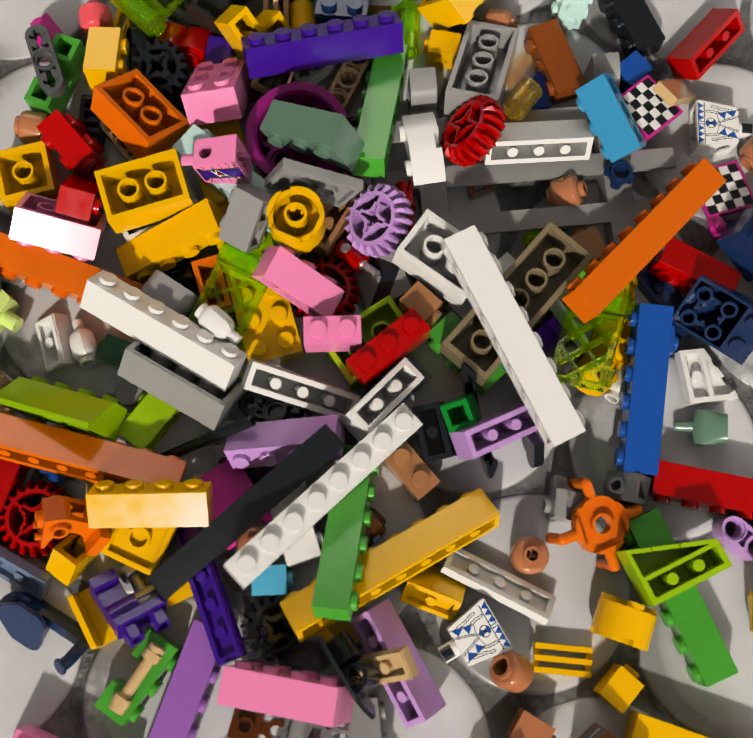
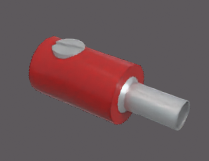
M342 240L337 244L334 249V256L358 274L365 272L373 279L378 278L380 271L370 265L369 256L361 254L347 240Z

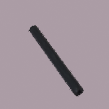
M249 415L164 451L160 455L184 456L255 426V419L252 415Z

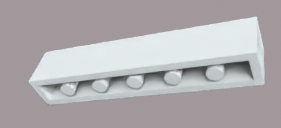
M102 270L86 282L80 304L82 309L224 392L237 380L247 353L240 350L236 345L225 340L216 339L214 334L207 329L201 328L198 324L189 320L188 317L175 312L165 306L164 303L144 294L137 287L120 280L113 273Z

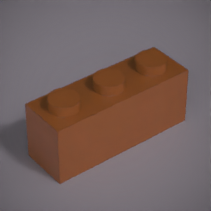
M557 18L529 27L523 42L524 49L532 57L534 71L542 79L546 97H550L553 106L577 98L575 90L587 82Z

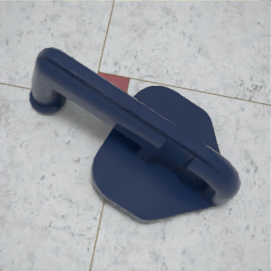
M20 591L10 592L0 600V621L9 635L26 648L38 650L43 644L47 627L74 644L62 658L54 660V667L60 675H65L66 671L90 647L79 623L42 599L40 601L30 594Z

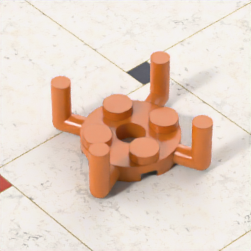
M571 478L568 483L569 487L572 489H582L585 499L571 511L572 530L562 534L549 532L545 536L546 542L564 546L576 541L584 551L605 555V558L597 559L596 566L598 569L612 572L619 571L620 563L616 551L625 542L623 539L629 531V519L643 513L642 506L639 504H620L618 501L607 496L596 495L591 479ZM599 517H602L606 523L605 529L601 533L595 528V522Z

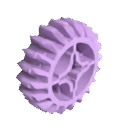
M378 183L376 186L369 185L367 190L360 191V197H353L355 203L353 206L348 207L351 212L345 218L349 224L344 229L349 232L347 239L352 242V247L359 250L361 254L370 255L374 258H380L381 256L389 257L390 252H396L398 244L400 245L404 237L409 234L408 227L414 225L412 220L409 219L414 214L412 209L409 208L412 203L409 199H406L404 192L397 190L392 185ZM376 218L383 221V223L376 221Z

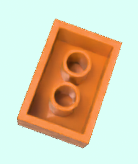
M137 68L94 86L90 109L137 158L173 149L172 146L188 130V120Z

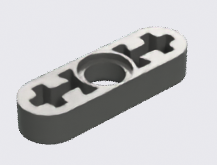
M40 24L32 25L25 32V40L39 85L47 96L51 98L60 97L66 92L67 83L53 39L45 26ZM41 35V41L44 47H39L38 43L36 42L37 36ZM45 56L53 58L49 65H39L41 58ZM52 74L56 81L54 87H50L51 81L48 75Z

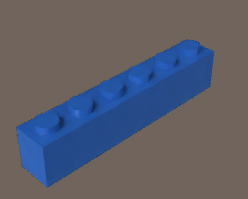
M639 303L633 307V310L629 311L627 324L631 326L630 337H627L625 342V353L628 354L627 365H624L622 371V381H626L625 392L621 393L619 408L623 409L622 420L618 421L616 430L617 437H620L619 448H616L614 452V465H617V471L658 476L674 306Z

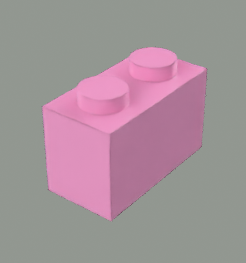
M361 315L303 317L305 352L358 351L362 347Z

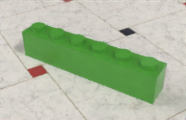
M403 45L404 52L370 58L371 71L366 72L365 80L367 89H363L361 95V105H363V108H358L357 124L359 125L354 127L365 142V145L354 167V176L385 178L408 68V45Z
M355 446L344 447L343 456ZM380 465L328 512L311 605L315 618L352 621L353 611H358L360 593L356 592L357 582H362L364 577V564L361 563L362 554H367L368 536H365L366 527H371L372 510L369 509L370 501H375L376 484H373L374 476H379Z
M658 508L629 519V531L625 534L623 540L627 546H631L632 550L675 544ZM696 585L659 604L661 608L659 611L660 617L667 627L670 626L674 638H672L673 644L678 653L684 655L688 664L686 671L694 683L697 682L698 685L709 687L739 673Z

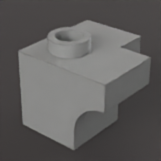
M555 475L550 478L548 496H544L543 512L547 513L546 520L571 523L570 514L572 509L585 499L584 493L575 492L569 487L565 476Z

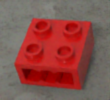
M56 109L36 127L43 134L40 139L51 150L55 149L61 155L58 159L68 170L72 169L79 174L95 176L94 171L105 168L104 164L109 160L103 154L106 149L97 139H93L87 134V127L78 118L75 119L69 112L64 114Z

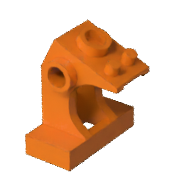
M52 495L42 498L40 510L35 511L33 529H38L39 533H34V540H40L41 549H44L53 538L60 539L66 537L69 533H76L83 537L86 555L97 556L112 539L110 528L89 529L86 500Z

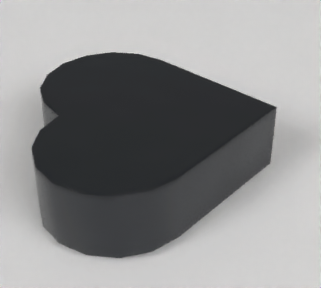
M535 432L522 437L523 447L526 451L530 467L542 466L544 464L543 441Z

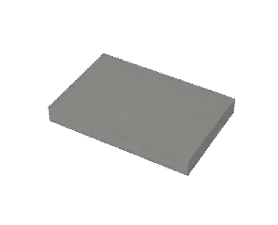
M283 158L265 178L264 187L281 192L290 189L292 186L306 187L314 191L322 203L341 208L363 190L364 180Z

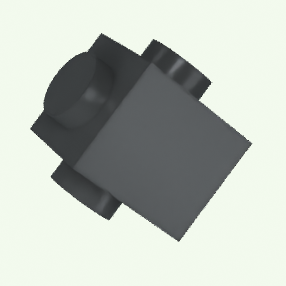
M607 470V477L603 483L604 496L623 504L648 506L651 478L639 473Z

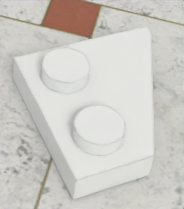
M704 348L681 350L674 353L685 406L738 399L736 391H730L721 379L724 375L712 363L711 357Z

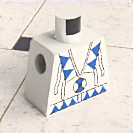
M696 100L688 112L689 157L728 153L738 144L739 139H749L751 137L752 124L739 123V114L736 107Z
M484 598L476 600L446 627L451 640L437 648L446 664L461 655L468 666L513 649Z

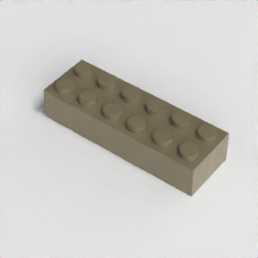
M551 221L502 275L505 282L509 281L515 291L514 298L518 306H522L526 310L531 330L567 290V285L581 274L594 257ZM473 308L442 342L439 350L460 369L465 364L477 375L476 383L481 387L502 364Z

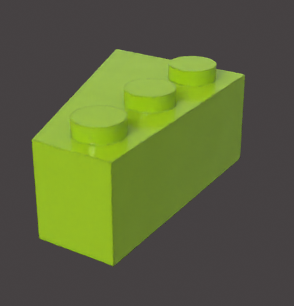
M718 538L616 552L644 606H656L733 566Z

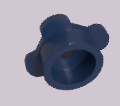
M619 160L612 166L608 165L604 168L603 173L609 178L611 182L610 187L614 190L620 189L626 183L632 184L635 180L632 168L625 160Z

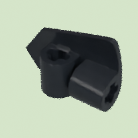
M347 631L335 635L327 643H325L320 635L317 638L320 647L354 701L373 720L376 718L375 706L368 697V694L378 685V670L371 664L358 663L363 654Z

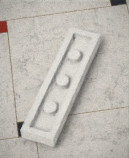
M459 549L446 557L440 571L441 573L544 625L549 621L556 596L463 549Z

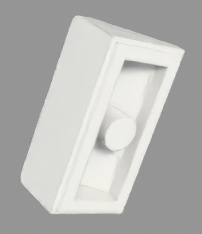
M52 313L35 322L46 373H53L80 364L73 358L70 348L69 337L72 333V328L68 315Z

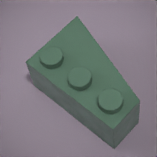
M275 99L272 100L260 127V130L268 137L267 141L273 146L291 149L349 172H353L365 145L363 139L343 114Z

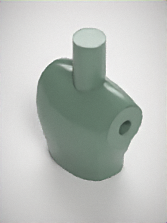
M695 409L692 421H674V431L691 432L694 444L715 445L727 443L728 414L719 413L715 410Z

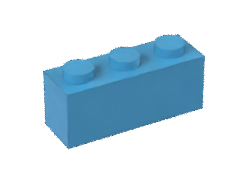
M603 73L575 90L578 96L576 103L582 112H586L590 120L588 122L589 129L594 136L598 135L602 143L600 150L606 160L610 159L611 163L617 162L647 146L611 73Z

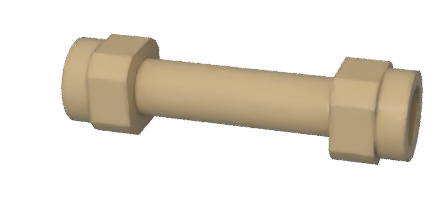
M152 641L141 654L144 658L121 692L117 691L108 704L112 711L119 715H124L133 702L131 697L153 664L157 665L166 652L164 648Z

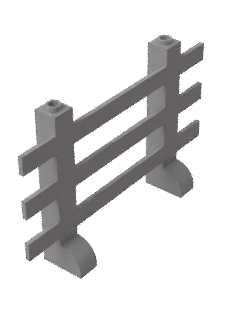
M619 52L592 54L583 75L586 82H590L603 73H611L619 88ZM435 67L409 69L407 84L409 115L434 113L439 130V147H441V134L446 129L445 124L451 118H438L436 69ZM579 107L504 113L507 117L504 123L586 119L587 123L590 121L586 112H582ZM402 121L396 122L392 144L404 143L399 141L398 126H402ZM598 135L594 136L592 154H590L589 160L495 165L477 163L467 167L458 165L445 166L446 181L413 185V191L418 193L420 218L429 209L459 231L473 225L476 226L478 232H483L484 235L543 230L550 221L558 228L604 225L607 245L612 241L616 244L620 240L617 235L628 225L633 227L636 224L633 219L645 208L649 210L651 208L649 203L654 198L634 200L632 184L626 183L618 190L610 187L611 182L604 175L603 171L606 166H612L614 163H611L610 159L606 160L600 150L602 143ZM673 147L637 150L621 159L628 162L632 172L674 169L676 167ZM405 170L386 171L385 178L370 177L371 185L375 186L378 183H383L396 187V183L407 180L408 186V182H412L410 177H406ZM569 174H575L577 177L596 175L600 203L449 215L446 188L557 179ZM420 218L414 219V224H416Z

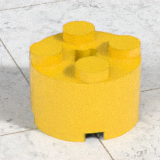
M292 186L288 190L277 192L270 199L266 214L270 233L278 246L281 244L288 246L295 253H309L321 242L326 231L325 211L318 195L306 187Z
M601 592L589 632L648 652L657 620V611L630 600L625 601L616 596Z

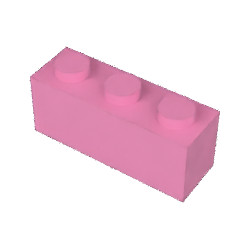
M281 244L280 246L267 247L252 277L310 316H332L345 292L337 286V281L327 275L322 276L315 271L317 268L312 263L298 259L294 256L295 252L288 246Z

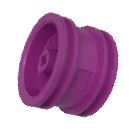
M292 82L269 90L254 105L246 122L245 138L248 151L263 179L267 177L283 158L340 174L344 172L349 175L351 174L347 170L291 149L273 146L267 141L268 137L260 130L273 99L343 114L348 120L342 104L331 92L311 83Z

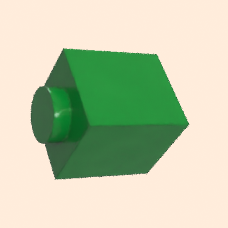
M473 392L447 399L440 406L449 433L475 426L482 419Z

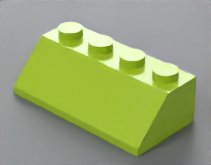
M32 375L31 379L19 376L0 390L1 406L22 415L116 441L128 410L118 404L119 399L103 394L100 399L94 397L95 393L83 388H79L78 392L71 391V386L61 382H55L54 386L49 385L48 380Z

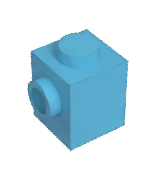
M287 564L270 565L251 583L252 596L289 594L290 588L295 586L294 570H289Z

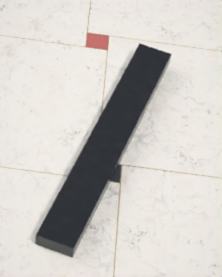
M324 424L216 517L208 527L201 530L151 573L147 579L165 601L169 599L346 446L331 428Z

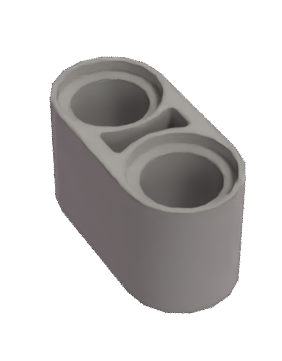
M156 269L140 290L184 316L189 314L199 300L189 289Z

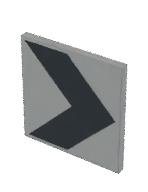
M390 252L389 257L381 256L380 258H374L369 255L370 265L380 271V275L376 279H373L365 272L358 274L352 270L353 275L358 278L357 285L360 287V293L367 309L389 295L394 300L404 295L412 287L407 272L392 263L395 252Z

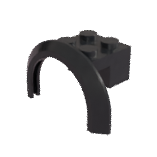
M463 364L461 366V378L464 394L473 392L479 407L476 391L477 375L467 365ZM445 401L412 407V413L423 424L417 430V435L425 463L457 456L440 406ZM492 452L480 456V460L487 478L491 479L498 467V461L494 458Z

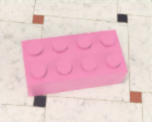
M247 659V661L235 660V665L223 666L216 704L333 728L351 722L354 699L339 675L319 677L318 671L302 669V671H291L292 667L279 664L269 666L264 665V661Z

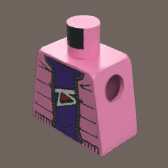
M237 134L197 139L194 142V154H183L181 157L182 169L184 171H197L207 183L251 184L252 157Z

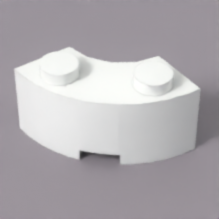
M428 112L401 116L402 126H398L399 141L404 142L408 160L404 161L406 177L411 178L414 186L446 181L442 147H439V130L434 113Z

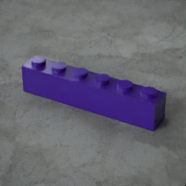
M383 10L378 14L369 16L363 14L355 15L352 19L346 20L331 19L327 23L322 24L306 23L301 27L292 29L278 28L274 32L269 33L253 32L248 36L241 37L245 68L250 79L404 52L403 22L395 11Z

